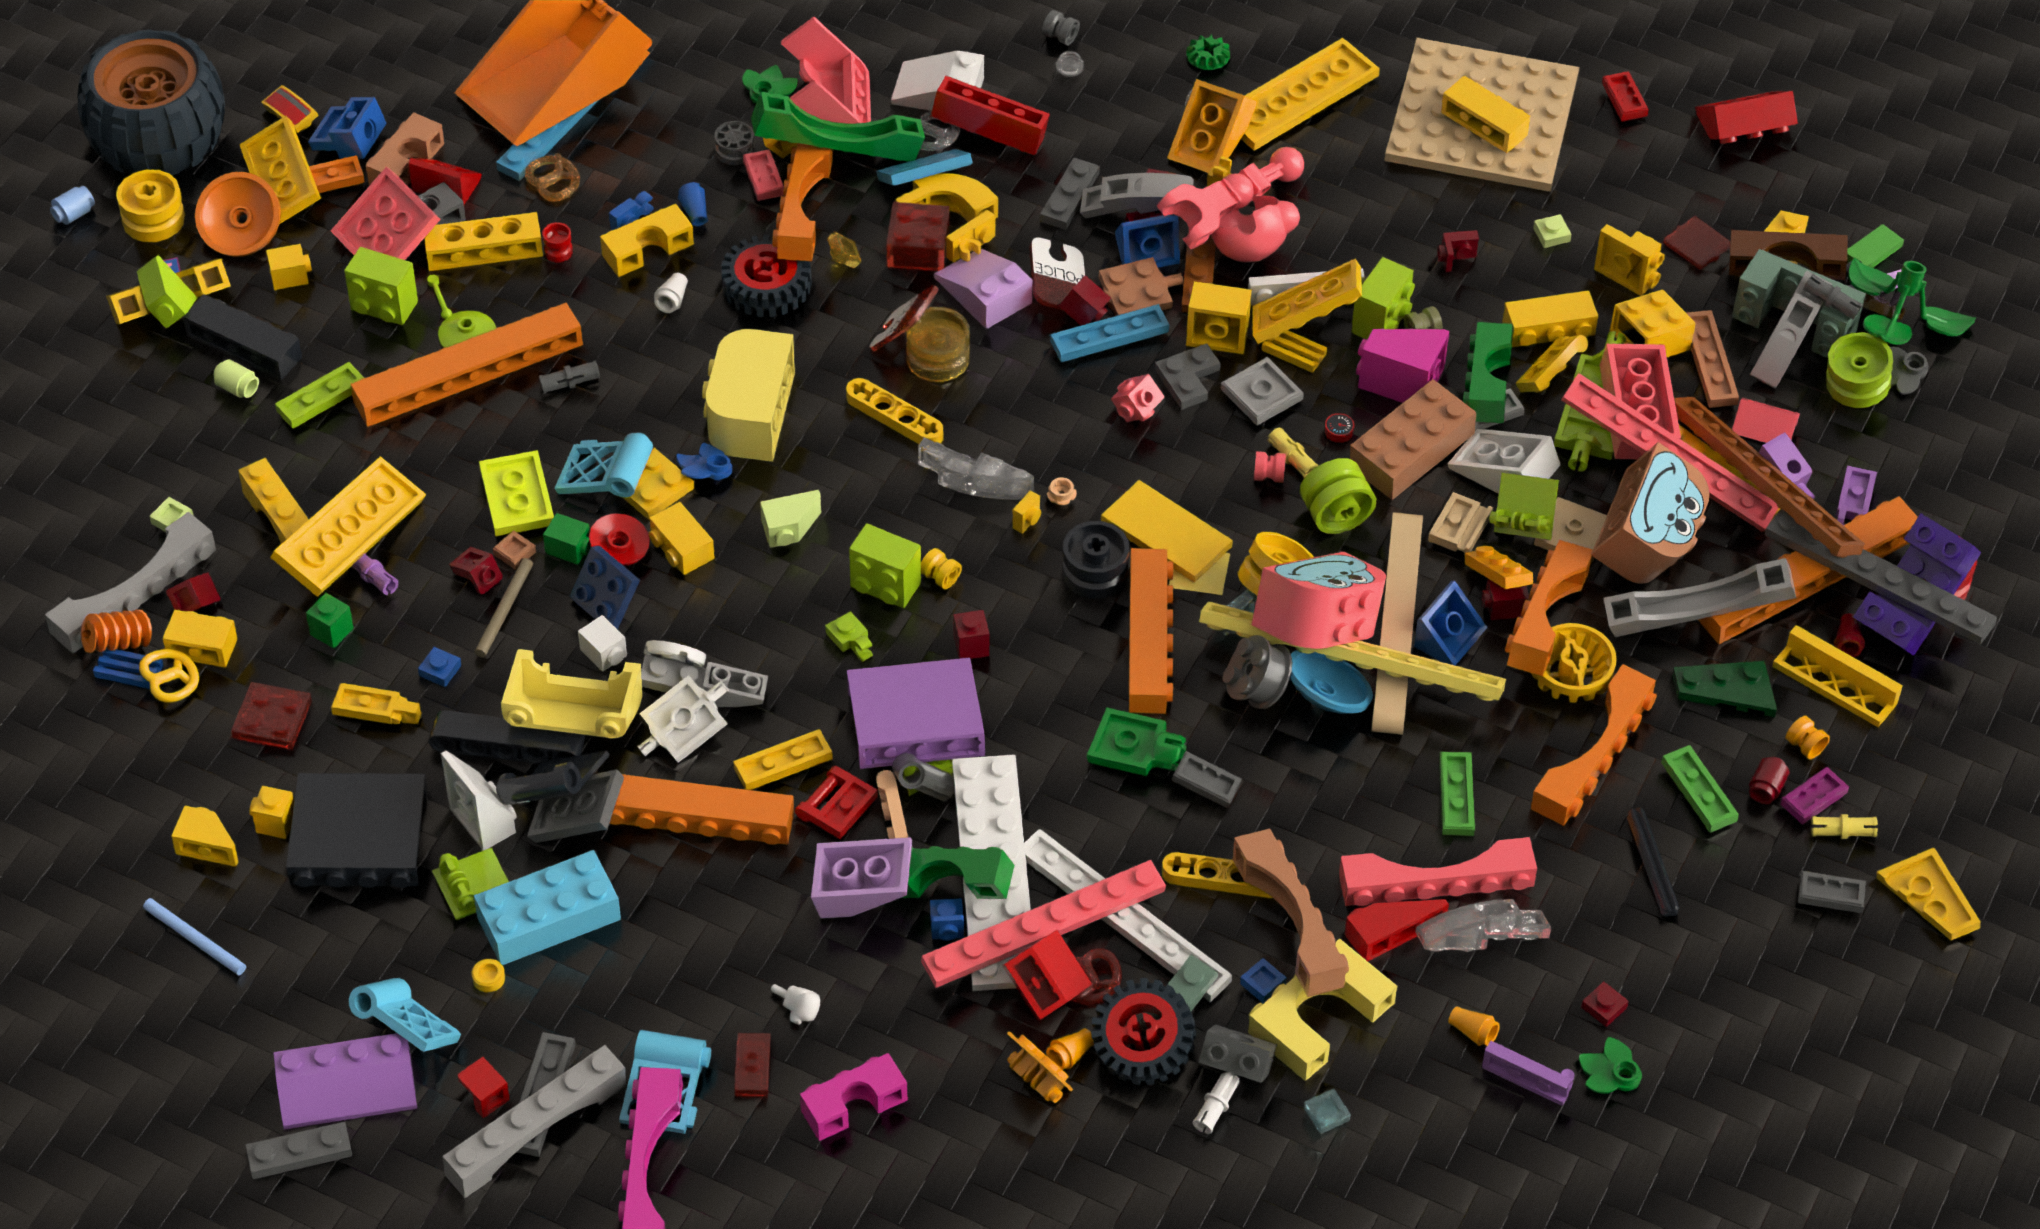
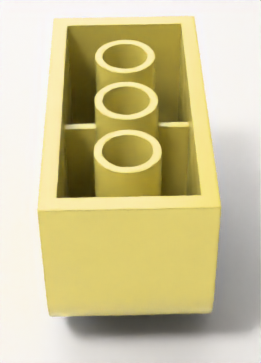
M754 329L737 330L721 340L715 359H710L708 366V376H710L709 381H704L702 398L706 399L703 415L704 418H707L708 437L711 445L723 451L724 455L773 462L795 375L793 334Z

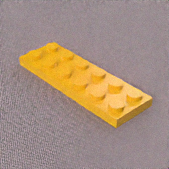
M1341 38L1245 95L1256 101L1257 104L1248 128L1241 140L1255 151L1379 76L1380 68L1344 38Z
M380 456L275 549L270 558L318 597L424 500L426 494Z

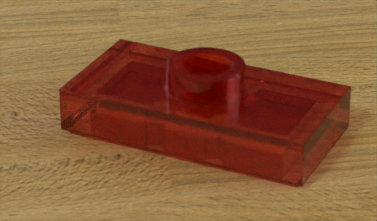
M738 1033L735 1096H768L771 1034Z

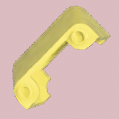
M518 649L501 702L503 718L515 727L606 738L621 737L626 733L641 704V664L625 662L624 669L620 674L610 671L608 681L550 674L549 663H543L540 666L533 660V651Z

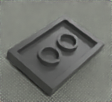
M618 770L593 774L576 794L539 800L527 837L534 843L606 830L610 823L624 776Z

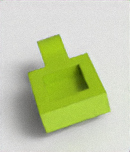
M851 611L825 625L826 634L842 652L851 648L862 662L873 656L872 652L868 649L872 646L871 641L868 639V630Z

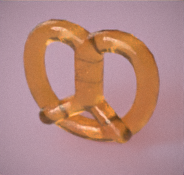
M559 153L540 157L532 161L525 169L527 181L537 187L540 195L548 201H560L569 197L576 191L580 183V174L575 165L568 159L561 157ZM547 164H555V170L541 178H536L533 175L537 168ZM561 179L571 180L569 186L560 192L551 193L546 189Z

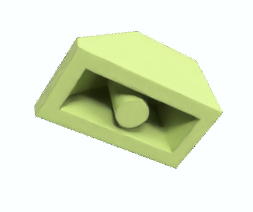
M819 489L760 502L761 521L770 548L789 545L802 539L821 514Z

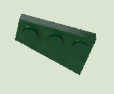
M1765 661L1673 668L1672 677L1679 700L1712 706L1722 703L1736 706V710L1747 712L1749 708L1765 711L1764 715L1776 716L1777 708Z

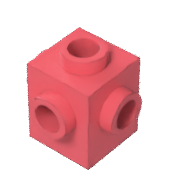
M1146 374L1123 381L1117 387L1119 391L1111 398V401L1117 408L1118 414L1126 422L1135 420L1142 422L1154 414L1155 411L1153 409L1161 402L1164 395L1151 376Z

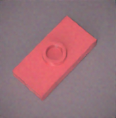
M770 149L744 154L743 163L757 201L783 196L784 185Z

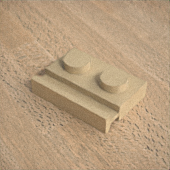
M1453 492L1431 529L1428 541L1455 552L1458 549L1463 551L1464 555L1466 552H1471L1489 521L1493 507L1485 508L1480 506V502Z

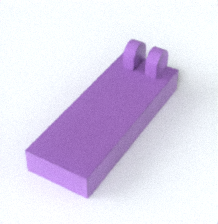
M1490 1041L1485 1049L1482 1068L1563 1106L1572 1088L1574 1072L1572 1070L1564 1069L1560 1074L1493 1041Z

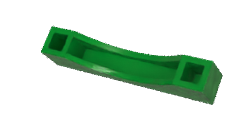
M766 92L760 93L751 116L754 136L812 145L818 148L824 147L843 152L865 154L872 157L889 158L896 161H914L925 139L921 119L892 115L867 123H835L819 119L805 112L788 96Z

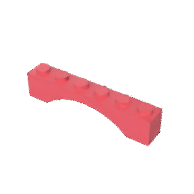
M1530 837L1498 840L1487 851L1471 860L1441 868L1404 866L1388 861L1373 853L1341 856L1339 878L1345 906H1365L1370 903L1399 902L1401 900L1418 898L1426 900L1438 896H1461L1477 892L1492 893L1496 890L1506 889L1523 890L1527 887H1534L1537 873V865Z

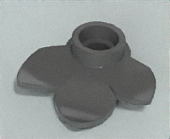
M1890 347L1893 354L1891 387L1896 386L1901 395L1914 392L1919 387L1920 379L1928 372L1927 359L1919 352L1906 353L1899 347Z

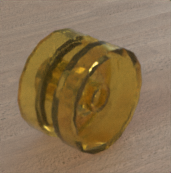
M930 307L912 316L906 326L907 364L910 370L918 377L931 382H945L962 374L970 363V326L965 317L957 311L946 307Z

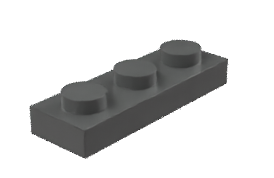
M1073 158L1040 213V222L1067 230L1081 206L1083 189L1092 187L1099 175L1100 166Z
M345 1122L246 1144L253 1179L353 1156Z

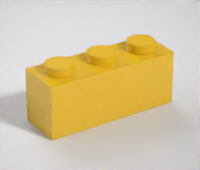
M1461 77L1443 93L1442 114L1505 153H1508L1528 136L1530 115L1468 77Z
M1582 291L1505 302L1502 323L1512 324V347L1529 346L1538 343L1554 342L1561 336H1594L1598 313L1590 292Z

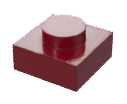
M1602 982L1582 1001L1581 1008L1607 1027L1627 1009L1629 1001L1607 983Z

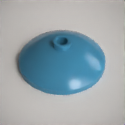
M1295 650L1291 653L1292 672L1290 680L1310 703L1323 710L1340 714L1359 713L1368 708L1373 699L1371 686L1365 677L1345 660H1329L1326 658V655L1316 652L1306 654Z

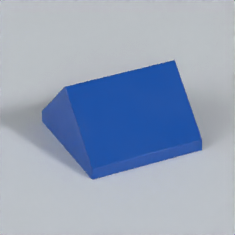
M1162 215L1121 223L1115 231L1122 265L1151 257L1154 258L1158 268L1180 264L1179 221L1177 215Z
M1451 581L1418 619L1414 647L1440 662L1456 665L1487 629V626L1456 581Z

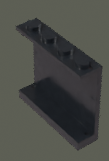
M298 773L286 865L290 885H298L300 887L363 886L367 888L375 886H395L399 888L418 886L416 865L423 802H427L428 798L425 774Z

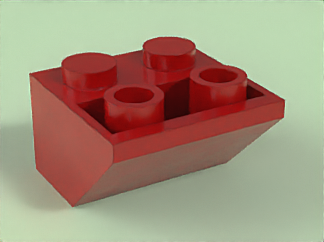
M1057 929L1002 965L1037 1020H1041L1092 985Z

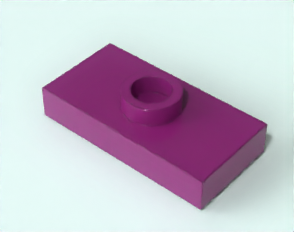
M1826 767L1784 796L1780 805L1803 825L1812 816H1816L1847 794L1849 786Z

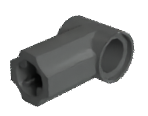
M910 753L900 754L893 761L892 771L905 788L916 789L944 802L951 798L955 790L953 774L920 761ZM916 766L912 775L902 776L905 768Z

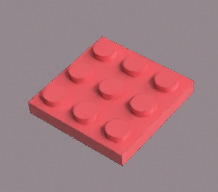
M385 167L332 228L331 232L353 255L356 254L359 247H364L406 260L441 219L391 169Z

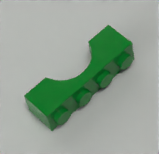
M1477 322L1476 334L1470 335V351H1474V353H1468L1467 370H1472V372H1466L1465 390H1470V392L1464 391L1463 402L1476 412L1475 422L1504 423L1506 381L1500 380L1490 373L1497 368L1510 365L1512 324Z
M931 846L929 849H915L911 847L907 895L901 898H920L928 886L938 879L947 876H960L964 878L965 884L977 899H1007L1015 865L1003 849L997 847H988L986 849H972L964 846L957 849H943L937 846Z

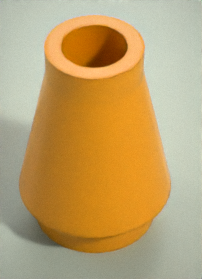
M1458 1006L1452 1010L1448 1020L1450 1025L1456 1027L1478 1046L1483 1044L1488 1046L1490 1041L1494 1042L1500 1028L1499 1023L1494 1021L1493 1016L1462 1009Z
M1083 1028L1079 1032L1053 1040L1050 1043V1047L1046 1050V1055L1062 1070L1071 1069L1085 1052L1094 1046L1091 1031Z

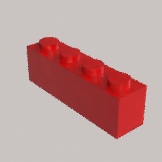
M949 76L944 77L937 89L931 117L944 123L955 125L971 133L979 134L995 142L1006 144L1033 155L1036 154L1044 139L1050 116L1049 113Z

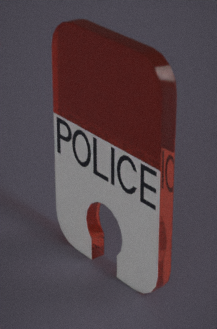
M1034 238L1029 246L1034 298L1044 306L1063 310L1058 305L1085 276L1083 255L1077 248L1063 244L1061 246V254L1064 257V261H1057L1049 254L1050 240Z
M932 285L897 308L884 323L883 327L886 330L874 338L869 348L876 351L913 327L921 318L939 289Z

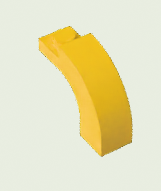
M939 173L913 180V191L905 193L896 199V219L901 225H904L928 212L936 210H948L958 213L967 222L989 210L995 215L996 219L998 218V197L987 186L975 179L959 174Z

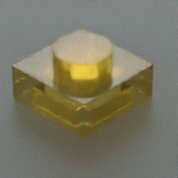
M837 232L832 233L827 238L831 249L830 254L837 263L845 264L854 269L862 262L855 241Z

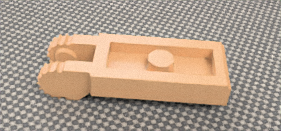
M891 770L880 771L878 776H876L884 818L885 821L891 820L893 827L887 828L889 839L908 838L895 775Z

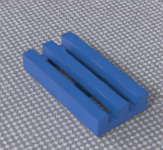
M106 647V650L102 652L103 657L100 656L98 659V666H95L93 669L94 677L150 689L147 680L140 675H135V673L141 674L139 663L145 655L117 649L110 651ZM162 659L149 664V670L152 673H158L164 667ZM106 667H111V668L120 669V670H123L124 672L117 671V670H112V669H107Z

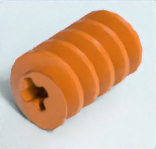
M139 609L132 612L124 610L111 613H90L84 618L81 626V642L87 653H92L95 648L97 651L103 652L106 650V647L110 651H115L117 647L121 650H126L128 646L137 649L140 643L146 648L152 636L150 619L143 610Z

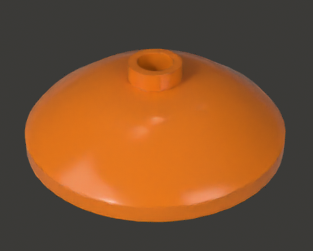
M231 172L213 180L201 193L195 210L196 226L204 242L218 253L232 257L251 255L264 248L276 234L281 218L280 203L275 191L262 178L247 172ZM242 215H247V220L244 223H239V218Z

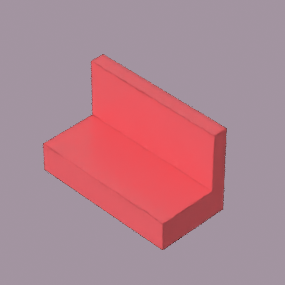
M1742 398L1732 430L1740 436L1765 443L1784 432L1792 440L1800 413Z

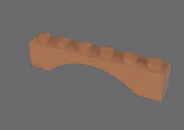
M1271 829L1235 837L1232 859L1243 880L1272 896L1285 908L1294 921L1300 938L1295 975L1306 995L1310 997L1343 988L1345 975L1349 971L1347 958L1344 954L1339 953L1333 933L1325 928L1320 910L1317 907L1314 908L1310 901L1307 887L1301 885L1297 878L1295 865L1292 862H1288L1282 842L1276 840Z

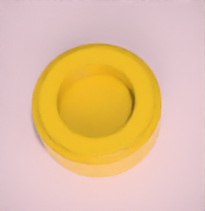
M483 959L477 962L472 969L474 986L483 992H493L501 988L505 982L503 965L494 959Z

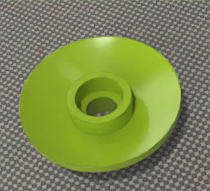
M457 312L445 319L440 325L438 331L439 342L443 348L450 347L469 338L496 329V326L489 316L481 312Z

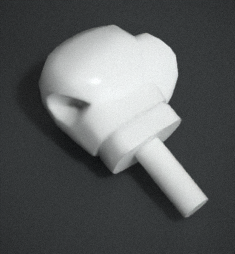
M776 984L771 987L772 992L785 998L783 1006L791 1011V1022L800 1025L803 1021H813L820 1007V997L817 993L796 986H790L788 990Z

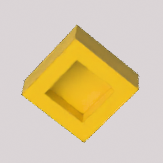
M1029 491L1013 509V529L1023 534L1030 525L1033 526L1037 523L1041 515L1040 495Z

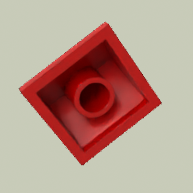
M409 159L412 191L422 194L428 189L445 182L463 200L464 205L482 177V173L434 159Z

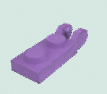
M1847 465L1836 513L1837 520L1843 526L1845 525V518L1853 520L1860 514L1865 515L1868 513L1877 472Z

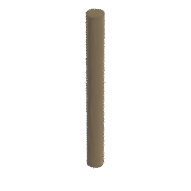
M523 558L474 651L477 656L486 657L533 566L531 560Z

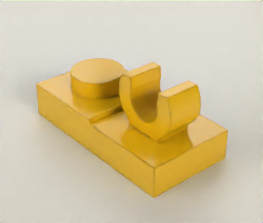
M986 210L946 236V258L953 263L960 258L968 262L970 261V251H974L979 255L981 253V246L995 237V215Z

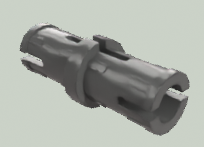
M1814 274L1811 275L1803 288L1804 291L1825 303L1824 306L1828 308L1833 307L1852 320L1855 319L1863 306L1862 303L1841 292L1840 287H1833Z
M595 360L571 368L570 365L564 366V370L539 375L544 394L568 386L572 389L576 387L575 384L600 379L599 369Z

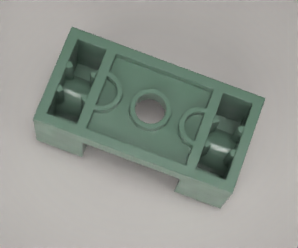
M1759 249L1740 277L1732 317L1758 328L1772 306L1785 311L1806 271L1832 283L1833 287H1840L1841 292L1862 304L1864 303L1866 293ZM1823 302L1812 322L1817 326L1811 351L1828 358L1831 345L1836 340L1847 334L1857 332L1862 308L1855 319L1852 320L1833 307L1828 308L1824 306L1825 303Z

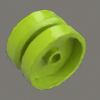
M1859 332L1842 336L1831 345L1827 359L1826 385L1833 399L1845 406L1866 408L1878 404L1887 396L1891 387L1893 354L1884 340L1874 337L1869 333Z
M1337 458L1319 465L1304 478L1300 485L1299 494L1310 511L1314 522L1320 531L1327 534H1339L1362 524L1376 507L1377 498L1358 464L1349 458Z

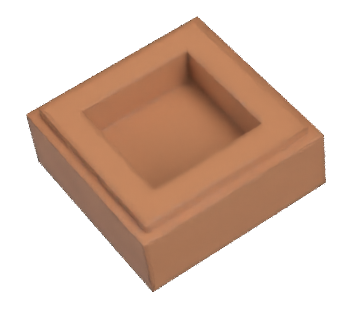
M514 530L493 548L494 556L515 570L523 558L529 559L536 553V545Z

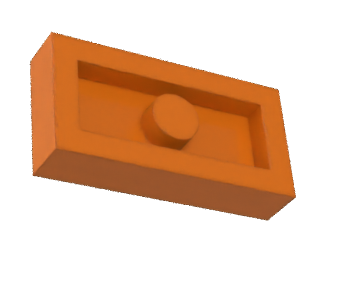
M357 155L309 166L319 193L365 183L364 174Z

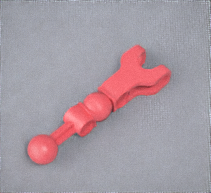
M1282 147L1272 154L1269 165L1258 169L1252 163L1238 174H1229L1221 181L1203 189L1189 184H1182L1168 192L1156 206L1164 216L1174 214L1181 217L1187 223L1189 234L1183 240L1190 249L1204 244L1208 240L1209 235L1219 228L1221 218L1231 213L1234 209L1244 208L1253 201V197L1264 195L1271 188V182L1276 179L1282 182H1292L1298 179L1304 170V159L1302 154L1295 148Z

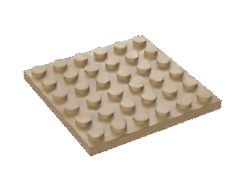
M1417 38L1386 149L1385 161L1550 192L1575 91L1579 67ZM1466 76L1479 83L1482 87L1530 115L1528 136L1508 153H1505L1441 113L1443 93L1461 77Z

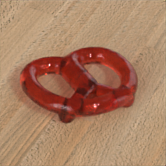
M1096 948L1088 951L1082 957H1075L1092 985L1071 1000L1079 1004L1092 1005L1103 1002V997L1107 993L1110 996L1115 993L1113 988L1121 984L1122 970L1118 959L1111 951L1104 948ZM1096 958L1105 959L1111 967L1112 979L1099 980L1091 961ZM1096 989H1104L1099 993L1090 995Z

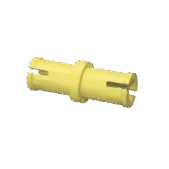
M1276 428L1269 434L1268 442L1280 453L1286 454L1285 463L1295 467L1303 478L1314 468L1318 467V464L1304 452V447L1298 442L1295 443L1282 428Z
M1841 814L1840 817L1812 816L1811 825L1825 826V828H1811L1812 837L1840 836L1841 839H1848V836L1877 837L1878 828H1864V825H1878L1877 817L1854 818L1848 817V814Z

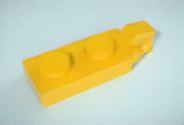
M346 683L340 684L331 706L333 715L388 724H400V722L418 724L421 717L420 704L407 701V698L400 696V692Z

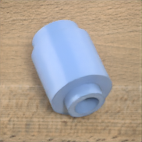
M85 186L73 187L51 201L52 207L50 211L57 222H63L68 225L90 212L91 207L95 205V201Z

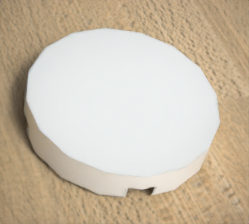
M656 640L647 641L645 644L644 654L697 667L704 666L706 654L697 649L677 643Z

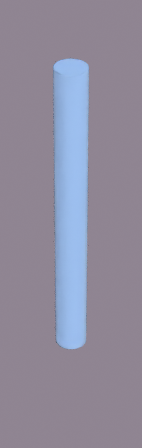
M152 898L145 901L143 909L238 976L245 971L246 965L162 905Z

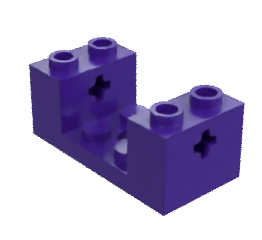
M1920 513L1904 538L1910 544V547L1897 567L1954 595L1981 552L1971 543ZM1871 591L1853 616L1856 620L1913 656L1936 623L1881 594L1877 596Z

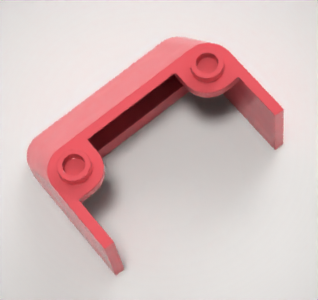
M812 17L781 40V45L799 60L800 77L808 84L790 97L798 107L819 119L835 123L855 124L871 122L870 77L866 65L819 20Z

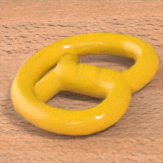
M173 649L156 650L145 655L139 663V671L142 677L149 682L151 693L159 701L177 702L189 696L198 686V669L191 658L181 651ZM165 658L174 659V666L158 673H152L149 670V664L153 661ZM182 664L188 670L189 675L182 670ZM177 678L186 684L184 688L174 693H165L159 687V685Z

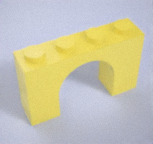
M1339 939L1336 941V947L1340 954L1346 956L1349 965V971L1345 975L1344 987L1317 995H1333L1342 998L1373 1023L1395 1004L1397 985ZM1294 975V978L1286 985L1284 983L1280 984L1274 990L1271 998L1264 1004L1258 1003L1251 1010L1248 1033L1253 1037L1277 1044L1274 1055L1306 1081L1328 1062L1330 1044L1310 1028L1298 1015L1297 1008L1299 1005L1313 996L1308 997L1297 976Z

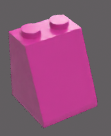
M1373 329L1368 340H1362L1358 350V355L1362 356L1356 369V375H1359L1358 388L1404 403L1432 379L1438 382L1445 369L1450 331L1445 329Z

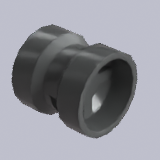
M1052 10L1045 18L1042 33L1049 38H1058L1060 43L1070 45L1077 36L1080 23L1072 17L1065 18L1062 13Z

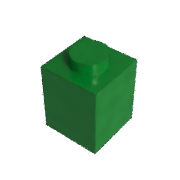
M556 513L543 534L545 553L578 565L584 554L587 555L591 549L589 543V524Z
M325 593L306 612L310 635L333 649L354 629L350 606L328 593Z

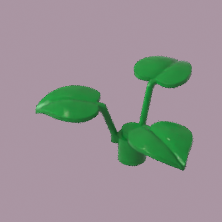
M1856 258L1851 262L1848 278L1855 289L1876 296L1882 292L1889 294L1895 290L1897 285L1898 291L1901 293L1892 319L1882 315H1869L1864 319V329L1874 337L1881 338L1895 345L1905 344L1911 339V328L1906 324L1896 321L1906 296H1914L1918 291L1920 297V316L1922 319L1927 320V326L1933 331L1948 336H1958L1963 334L1975 322L1976 317L1941 308L1926 307L1925 286L1927 282L1923 280L1926 267L1919 262H1904L1901 272H1897L1895 279L1882 271L1864 265Z

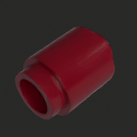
M1765 757L1760 760L1749 783V794L1752 799L1761 804H1770L1778 798L1789 776V769L1783 760L1777 757Z

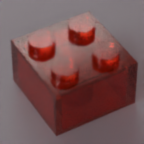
M893 202L887 239V267L933 271L944 269L946 261V236L949 235L950 206Z

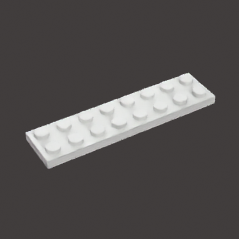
M1016 755L952 759L960 847L964 846L972 849L997 847L1003 849L1015 865L1007 899H977L967 887L962 877L968 936L1031 910ZM1016 955L971 973L972 991L1016 988L1002 966Z

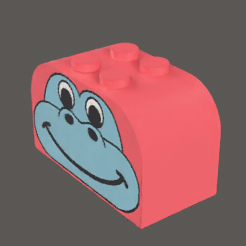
M1346 552L1263 567L1251 625L1289 644L1312 649H1323L1369 639L1374 635L1386 574L1379 568Z

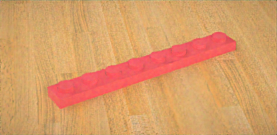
M1580 373L1577 374L1562 397L1561 401L1642 454L1659 442L1692 464L1704 476L1711 499L1761 532L1766 529L1778 510L1777 504L1771 498L1762 494Z
M1149 860L922 955L921 963L935 988L1016 955L1056 929L1060 935H1063L1165 892L1166 884L1153 862Z

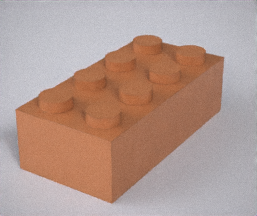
M1432 379L1350 445V459L1358 464L1368 482L1393 500L1474 435L1476 412Z

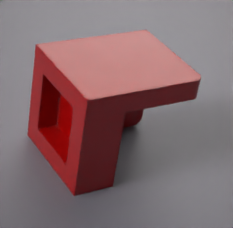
M481 1057L458 1074L459 1082L473 1095L475 1110L482 1118H485L510 1100L507 1081L484 1057Z

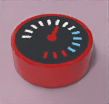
M1337 413L1330 415L1325 421L1324 432L1326 437L1331 441L1339 443L1350 440L1354 434V421L1346 414Z

